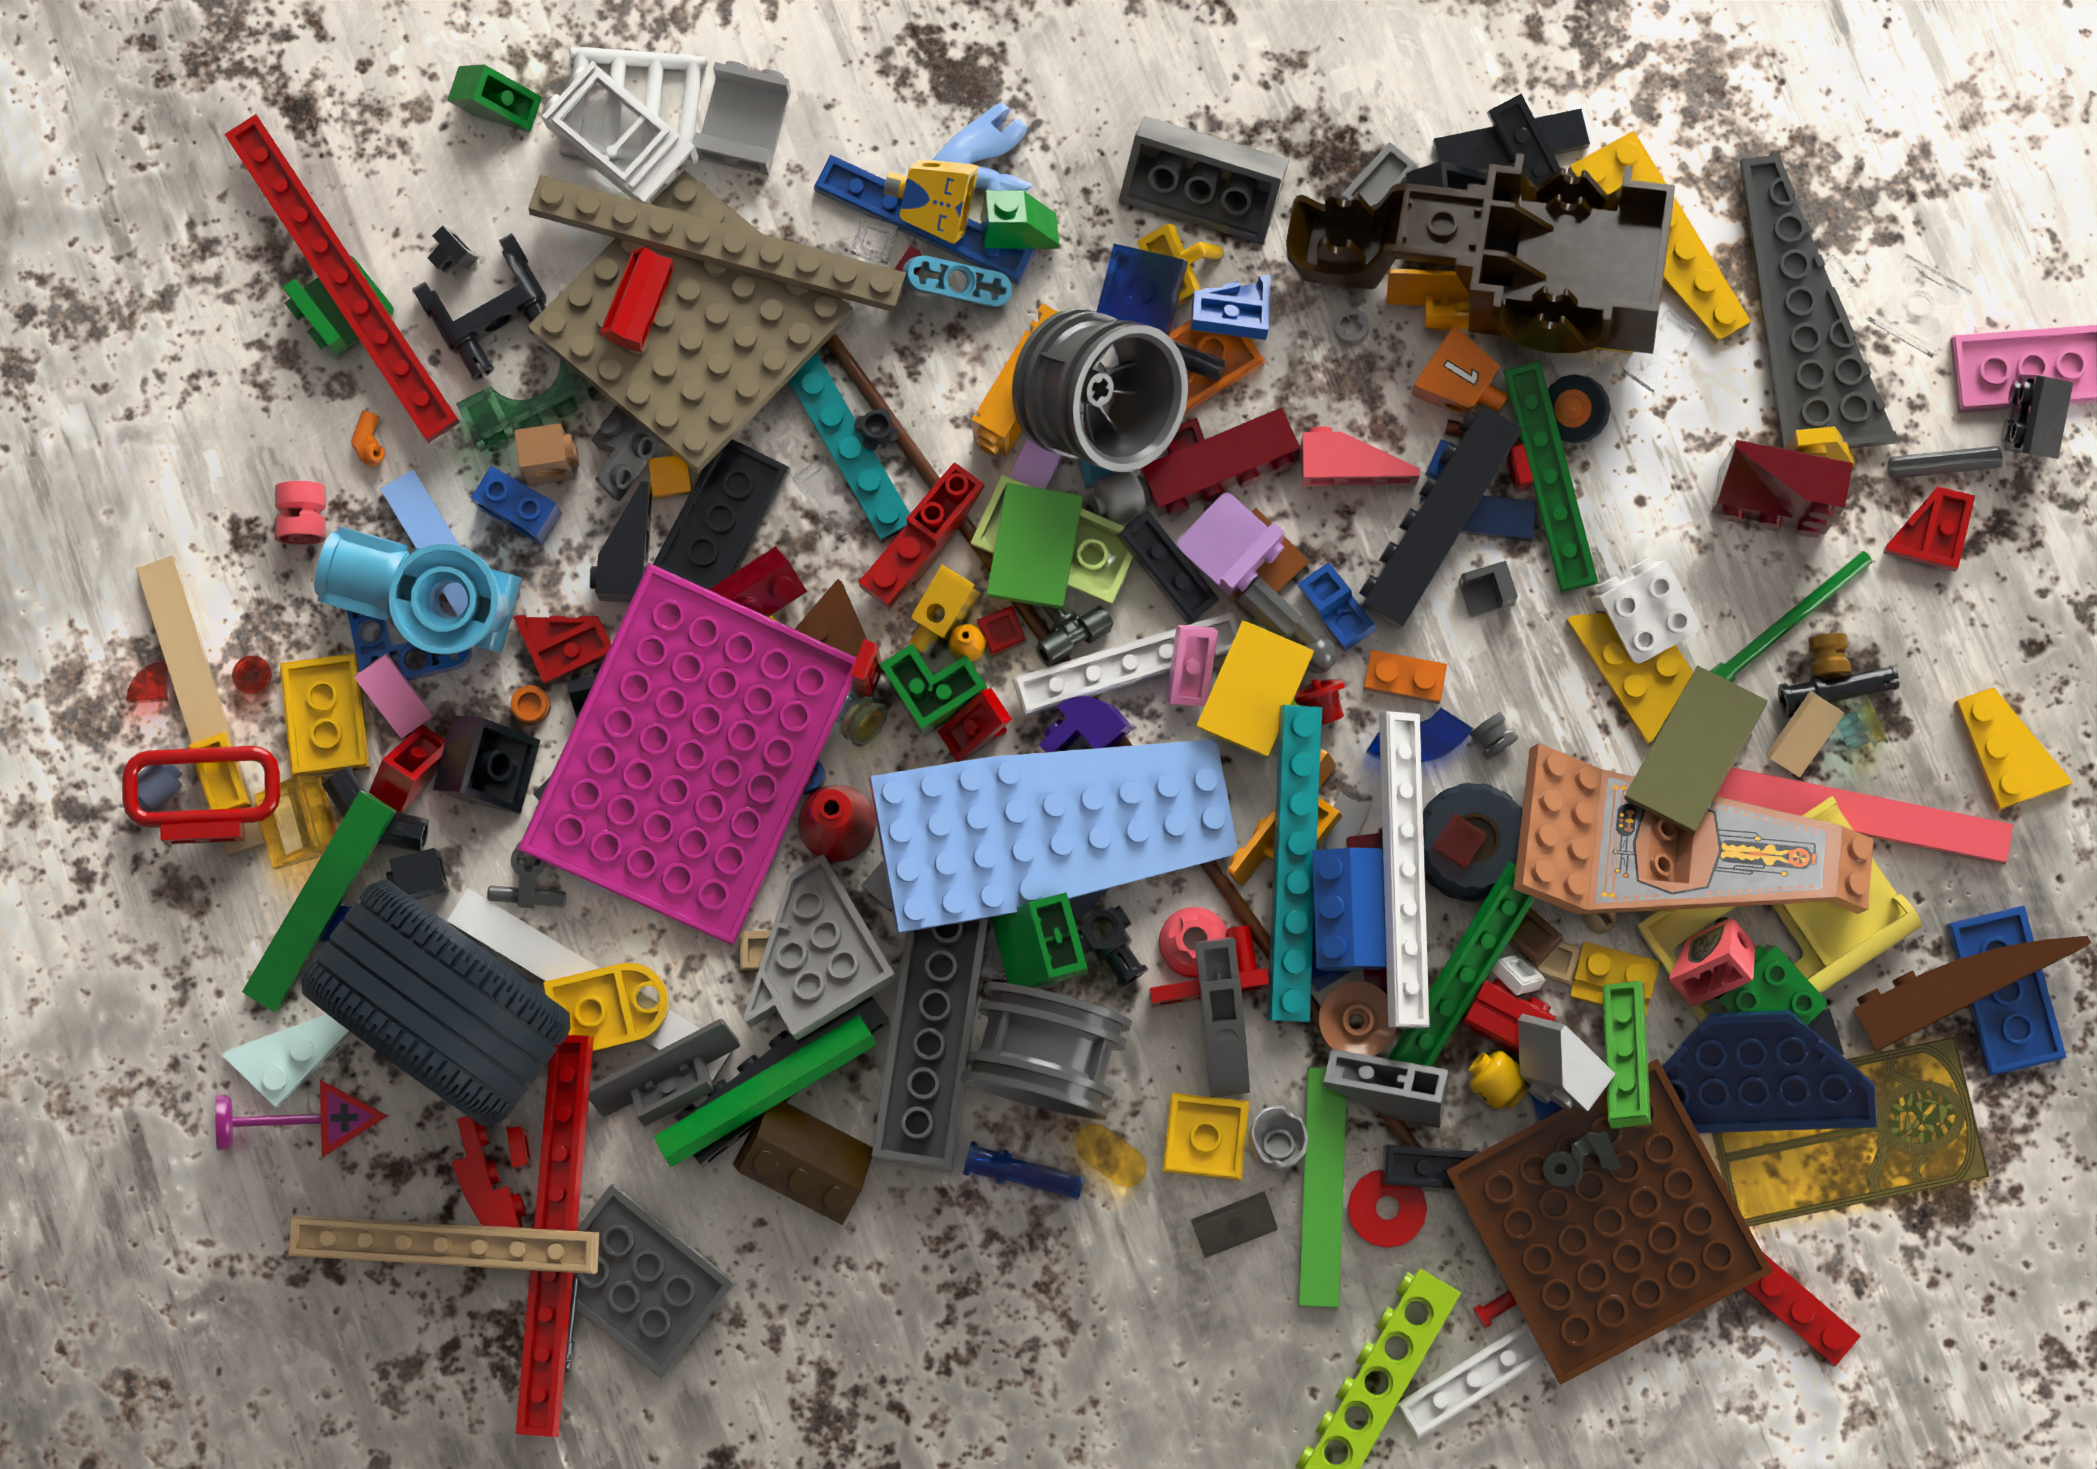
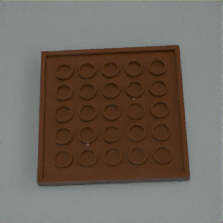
M1658 1059L1648 1063L1651 1124L1611 1129L1608 1122L1606 1086L1589 1111L1571 1107L1570 1110L1562 1108L1445 1170L1560 1385L1773 1272ZM1586 1131L1593 1133L1607 1132L1622 1169L1608 1170L1600 1167L1596 1155L1590 1154L1583 1159L1582 1179L1578 1183L1568 1187H1559L1552 1185L1544 1178L1541 1167L1546 1155L1554 1151L1570 1153V1143L1579 1139Z

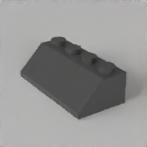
M1144 116L1134 137L1118 201L1263 245L1279 199L1289 159Z

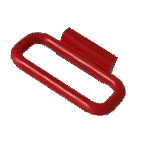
M252 745L148 750L137 753L130 758L123 769L122 802L126 815L139 826L149 828L160 827V839L165 845L245 841L243 823H255L267 819L278 807L281 795L280 770L276 758L263 747ZM256 761L261 764L264 770L265 797L262 804L257 807L146 812L139 806L138 773L146 766Z

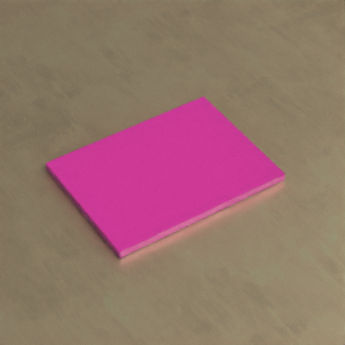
M648 563L518 846V850L733 946L852 686L850 673L856 657Z

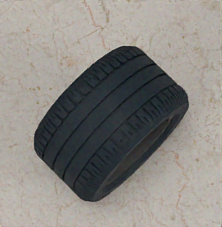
M388 879L370 884L360 895L359 899L361 902H355L344 917L347 920L346 923L340 922L329 937L332 941H326L316 954V962L311 960L305 968L301 977L302 994L375 1051L471 1119L483 1126L501 1123L514 1109L512 1104H517L528 1090L526 1084H532L543 1068L540 1065L542 1063L546 1065L556 1052L557 1048L555 1045H561L568 1036L571 1028L570 1012Z

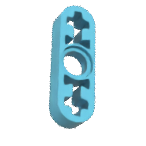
M925 255L913 257L905 263L902 272H906L905 284L912 290L985 307L1001 306L1010 299L1012 294L1011 282L1003 273ZM923 263L924 271L934 274L940 273L938 280L928 278L922 279L921 283H919V276L914 274V268L921 267ZM955 270L962 272L966 278V286L959 293L954 292L948 284L949 275ZM995 280V287L1000 288V295H994L990 299L991 293L989 291L975 290L976 283L985 285L991 284Z

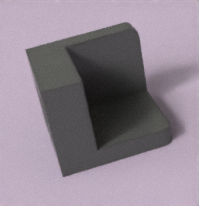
M1506 561L1463 573L1459 579V586L1470 617L1513 606L1518 598Z

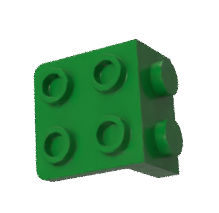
M351 256L391 317L394 313L393 306L358 261ZM319 277L304 288L301 287L295 278L283 287L290 298L284 302L298 321L304 317L312 328L307 333L320 350L327 346L337 358L359 341V338Z
M1760 944L1755 947L1754 977L1752 981L1712 998L1720 1009L1728 1012L1790 1010L1806 1025L1816 1018L1827 1006L1826 999L1777 946L1769 944L1764 948Z

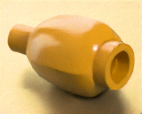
M963 624L954 628L949 637L950 655L956 660L967 655L971 663L982 658L986 646L983 634L972 624Z

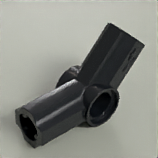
M350 766L329 776L322 784L343 819L359 791L367 792ZM395 812L377 844L415 852L423 851L429 832V819Z

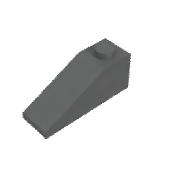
M1331 1049L1323 1086L1399 1121L1440 1128L1448 1092V1070Z

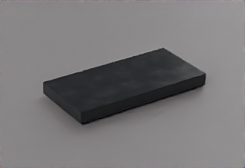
M731 439L703 468L653 565L707 590L738 571L790 472V467Z

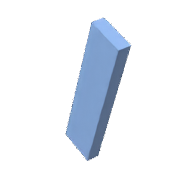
M413 469L380 489L416 548L435 544L460 546ZM460 583L447 584L442 591L457 616H459L467 606L468 596L466 590Z

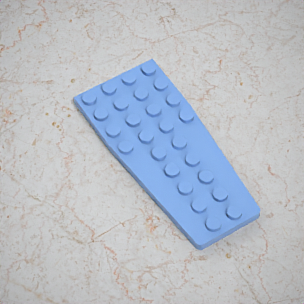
M1214 740L984 757L875 775L868 778L897 934L1002 916L1017 912L1016 907L1025 903L1067 892L1069 899L1228 858L1234 855L1238 848L1219 748Z

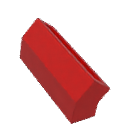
M646 247L632 251L599 333L601 336L618 346L642 352L673 274V259L658 255Z

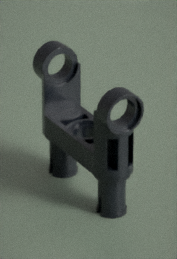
M512 233L501 238L499 243L504 250L502 254L506 259V263L519 285L455 321L450 317L436 291H431L426 282L412 288L427 316L433 320L449 350L460 355L474 381L483 378L476 365L477 363L481 365L487 376L494 370V366L481 348L479 340L521 316H525L530 324L546 308V294L527 264L529 262Z

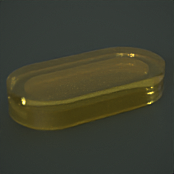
M1089 1124L1079 1131L1075 1141L1076 1151L1083 1161L1123 1188L1134 1187L1144 1179L1147 1170L1144 1156L1114 1132L1101 1124Z

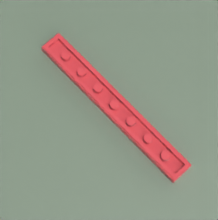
M1733 767L1716 795L1799 816L1804 815L1833 796L1847 822L1858 833L1868 837L2001 864L2007 862L2013 824Z

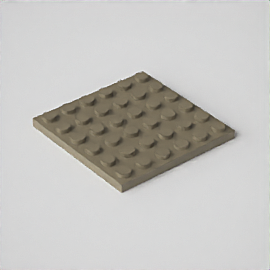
M685 170L651 204L762 234ZM615 238L527 327L532 336L698 474L854 315L853 307L842 298ZM646 247L658 255L673 259L674 271L642 352H637L618 346L599 333L632 251Z

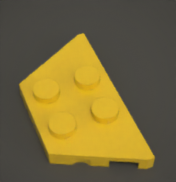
M1607 613L1570 616L1566 620L1570 630L1646 746L1651 744L1693 674L1689 664L1676 645L1642 663H1634L1628 656Z

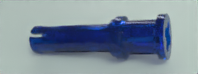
M971 1141L962 1175L969 1176L973 1173L992 1178L995 1184L999 1185L1010 1181L1079 1201L1085 1178L1084 1175L1069 1173L1012 1157L1013 1153H1009V1150L1004 1149L1002 1152L979 1147L977 1142Z

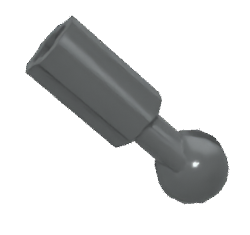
M1260 576L1236 599L1268 631L1314 650V654L1307 667L1308 671L1322 674L1330 670L1336 663L1337 651L1332 641L1323 636H1317L1301 620L1302 616Z

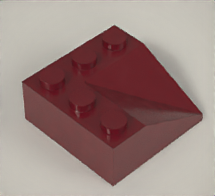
M1736 439L1719 468L1711 512L1719 513L1720 518L1731 522H1742L1743 519L1759 521L1758 525L1766 529L1779 530L1782 526L1797 529V534L1805 537L1825 535L1845 508L1853 463Z

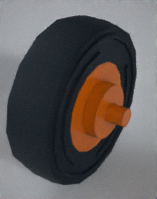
M1573 374L1563 376L1549 386L1548 391L1561 441L1574 444L1588 442L1603 431L1608 423L1611 408L1609 396L1601 384L1591 377Z

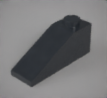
M641 481L600 550L597 566H591L590 589H595L599 601L631 602L648 565L653 499L650 482Z

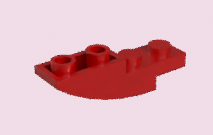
M954 462L906 518L907 525L859 580V587L890 609L911 583L914 586L918 583L944 550L985 487L984 483Z
M468 1116L457 1118L466 1157L451 1162L461 1190L476 1218L482 1226L524 1228L521 1217L527 1216L521 1193L514 1194L513 1189L509 1186L496 1189L495 1184L501 1182L495 1159L489 1161L485 1146L491 1144L487 1127Z

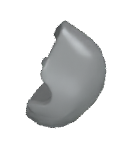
M1281 1105L1264 1108L1253 1119L1248 1134L1249 1147L1254 1157L1267 1167L1277 1170L1295 1166L1305 1155L1309 1140L1302 1118L1293 1115L1286 1110L1285 1106Z

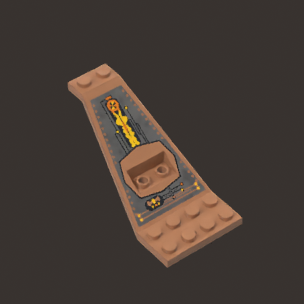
M1540 743L1529 749L1514 889L1575 914L1829 902L1856 914L1868 910L1873 838L1841 825L1718 796L1715 797L1695 835L1624 800V796L1634 779L1633 776L1600 769Z

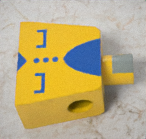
M924 159L918 160L910 166L907 176L890 171L885 181L884 194L903 199L900 210V218L903 221L955 244L966 232L979 166Z

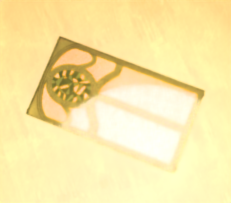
M1950 1037L1847 1059L1876 1086L1878 1127L1712 1133L1722 1178L1748 1227L1989 1177V1168L1986 1164L1956 1038Z

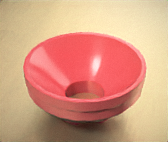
M1188 907L1175 912L1166 920L1160 931L1159 950L1166 965L1175 973L1183 977L1198 978L1196 952L1184 945L1183 936L1185 932L1191 928H1198L1206 934L1207 940L1228 938L1227 927L1214 912L1200 907Z

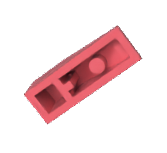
M1319 426L1310 428L1309 432H1303L1302 486L1417 485L1420 468L1343 432H1332L1331 427Z

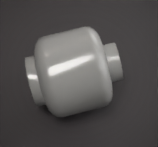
M1132 471L1116 472L1101 477L1096 481L1094 494L1090 495V503L1096 515L1120 524L1136 518L1144 511L1146 504L1150 503V494L1147 484L1141 475L1136 476Z

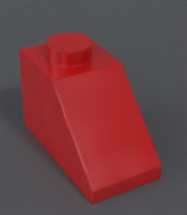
M422 724L382 759L368 793L401 814L423 793L438 771L446 739Z

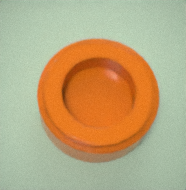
M523 686L511 698V711L522 724L530 726L540 724L550 713L551 703L549 697L538 686Z

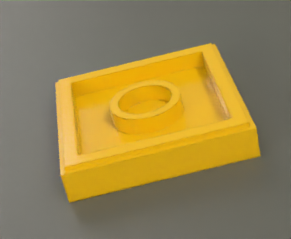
M1171 1093L1162 1172L1241 1181L1249 1101Z

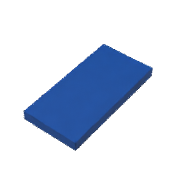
M2025 906L1964 919L1946 925L1955 960L2004 946L2034 941ZM2043 970L1968 1006L1988 1077L2067 1058Z

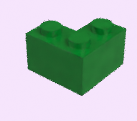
M910 644L879 664L882 675L922 737L948 722L981 691L987 689L986 684L967 655L933 675L914 645Z

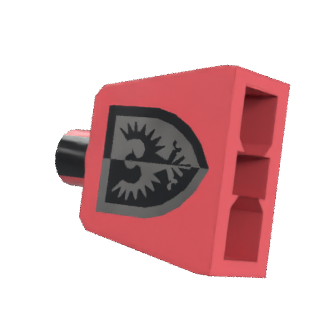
M1728 917L1718 918L1713 926L1690 936L1686 940L1670 974L1669 981L1691 1007L1752 981L1754 977V942L1734 919Z

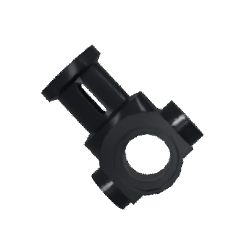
M1120 905L1115 908L1112 906L1108 910L1092 912L1087 917L1085 924L1079 927L1078 930L1083 952L1086 954L1091 951L1099 961L1106 960L1118 979L1116 982L1118 988L1130 984L1149 970L1145 964H1140L1129 947L1132 939L1125 929L1132 924ZM1099 920H1105L1112 925L1114 930L1108 938L1099 939L1092 934V925ZM1118 956H1121L1128 969L1125 968Z

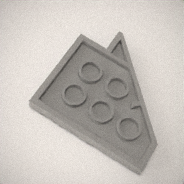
M824 854L790 873L743 1019L751 1028L774 1013L779 1012L796 1041L898 980Z

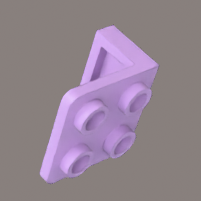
M1223 493L1183 534L1177 542V547L1191 563L1231 598L1238 589L1244 592L1258 576L1256 570L1265 561L1270 564L1279 556L1284 549L1282 543L1285 532L1274 522L1267 527L1232 494Z

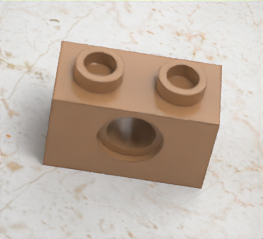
M561 423L514 430L519 468L529 486L575 479L573 467L580 466L577 445L573 443L572 434L566 435Z

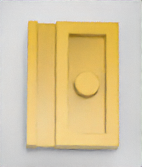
M1583 941L1569 998L1603 1007V985L1642 980L1645 994V1014L1647 1016L1660 961Z

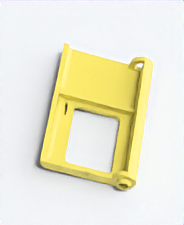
M1833 796L1802 815L1803 817L1841 825L1853 830L1839 810L1837 801ZM1873 858L1869 907L1865 912L1856 914L1829 902L1771 904L1802 951L1801 958L1793 964L1820 994L1922 927V922L1913 906L1902 894L1895 892ZM1736 906L1659 910L1639 923L1637 927L1641 936L1670 977L1677 962L1674 954L1675 947ZM1686 1001L1699 1022L1709 1013H1728L1726 1010L1721 1012L1712 1011L1706 1001L1694 1007H1691Z

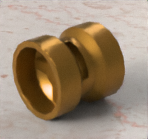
M1828 633L1816 635L1808 639L1809 651L1815 655L1814 663L1811 665L1812 677L1818 676L1823 679H1832L1852 673L1851 663L1844 654L1848 647L1847 634Z

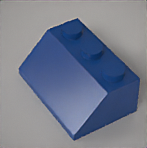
M1338 848L1312 850L1317 969L1331 973L1387 969L1383 849Z

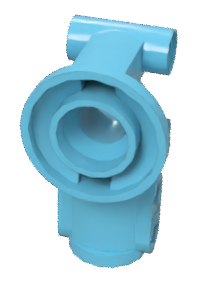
M338 526L337 531L329 535L321 551L315 573L314 590L318 594L317 601L381 620H388L389 615H391L396 628L408 642L430 653L453 654L465 651L473 646L502 653L522 577L490 569L480 556L467 548L457 545H429L423 548H416L415 552L410 555L407 552L408 545L346 527ZM460 583L466 590L468 596L467 606L458 617H451L440 608L439 594L447 584Z

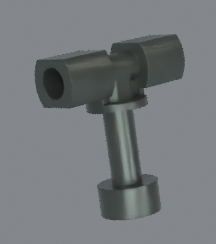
M1101 605L1081 617L1076 612L1066 614L1061 609L1041 606L1055 624L1051 628L1052 634L1038 642L1036 653L1047 667L1053 666L1069 657L1074 646L1085 640L1090 644L1109 633L1114 622Z

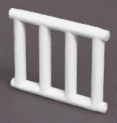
M588 47L570 48V61H574L573 74L582 66L586 68L591 61L598 64H611L610 77L623 88L626 66L649 67L645 106L658 117L664 69L686 70L680 135L693 144L701 71L706 70L708 64L707 57ZM609 92L603 143L588 142L603 156L607 153V147L614 145L619 140L622 103ZM585 97L568 114L567 125L579 136L582 133ZM643 122L641 146L622 145L618 150V155L614 158L611 157V159L634 161L657 136V132ZM561 141L559 154L581 157ZM686 158V160L681 165H696L698 163V158L694 163L690 161L688 158Z

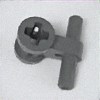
M519 842L511 855V866L515 873L520 876L519 888L490 885L487 891V899L496 902L518 903V907L534 908V905L564 907L567 897L565 891L536 889L537 876L542 873L547 862L538 859L533 866H528L526 859L520 858L525 853L518 850Z

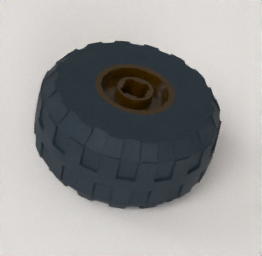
M1470 782L1445 789L1423 809L1425 879L1432 887L1434 886L1445 896L1466 902L1486 900L1508 862L1510 861L1515 865L1517 863L1523 809L1512 799L1513 797L1505 791L1494 788L1492 785Z

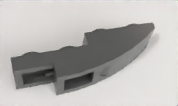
M1235 938L1195 941L1210 1096L1250 1093L1243 1001Z

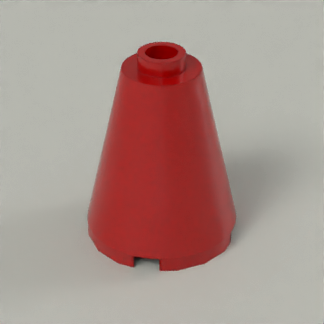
M846 785L825 786L812 793L802 805L798 818L799 834L805 846L817 857L824 854L827 860L831 862L849 861L857 857L872 842L876 829L875 813L869 800L858 790Z

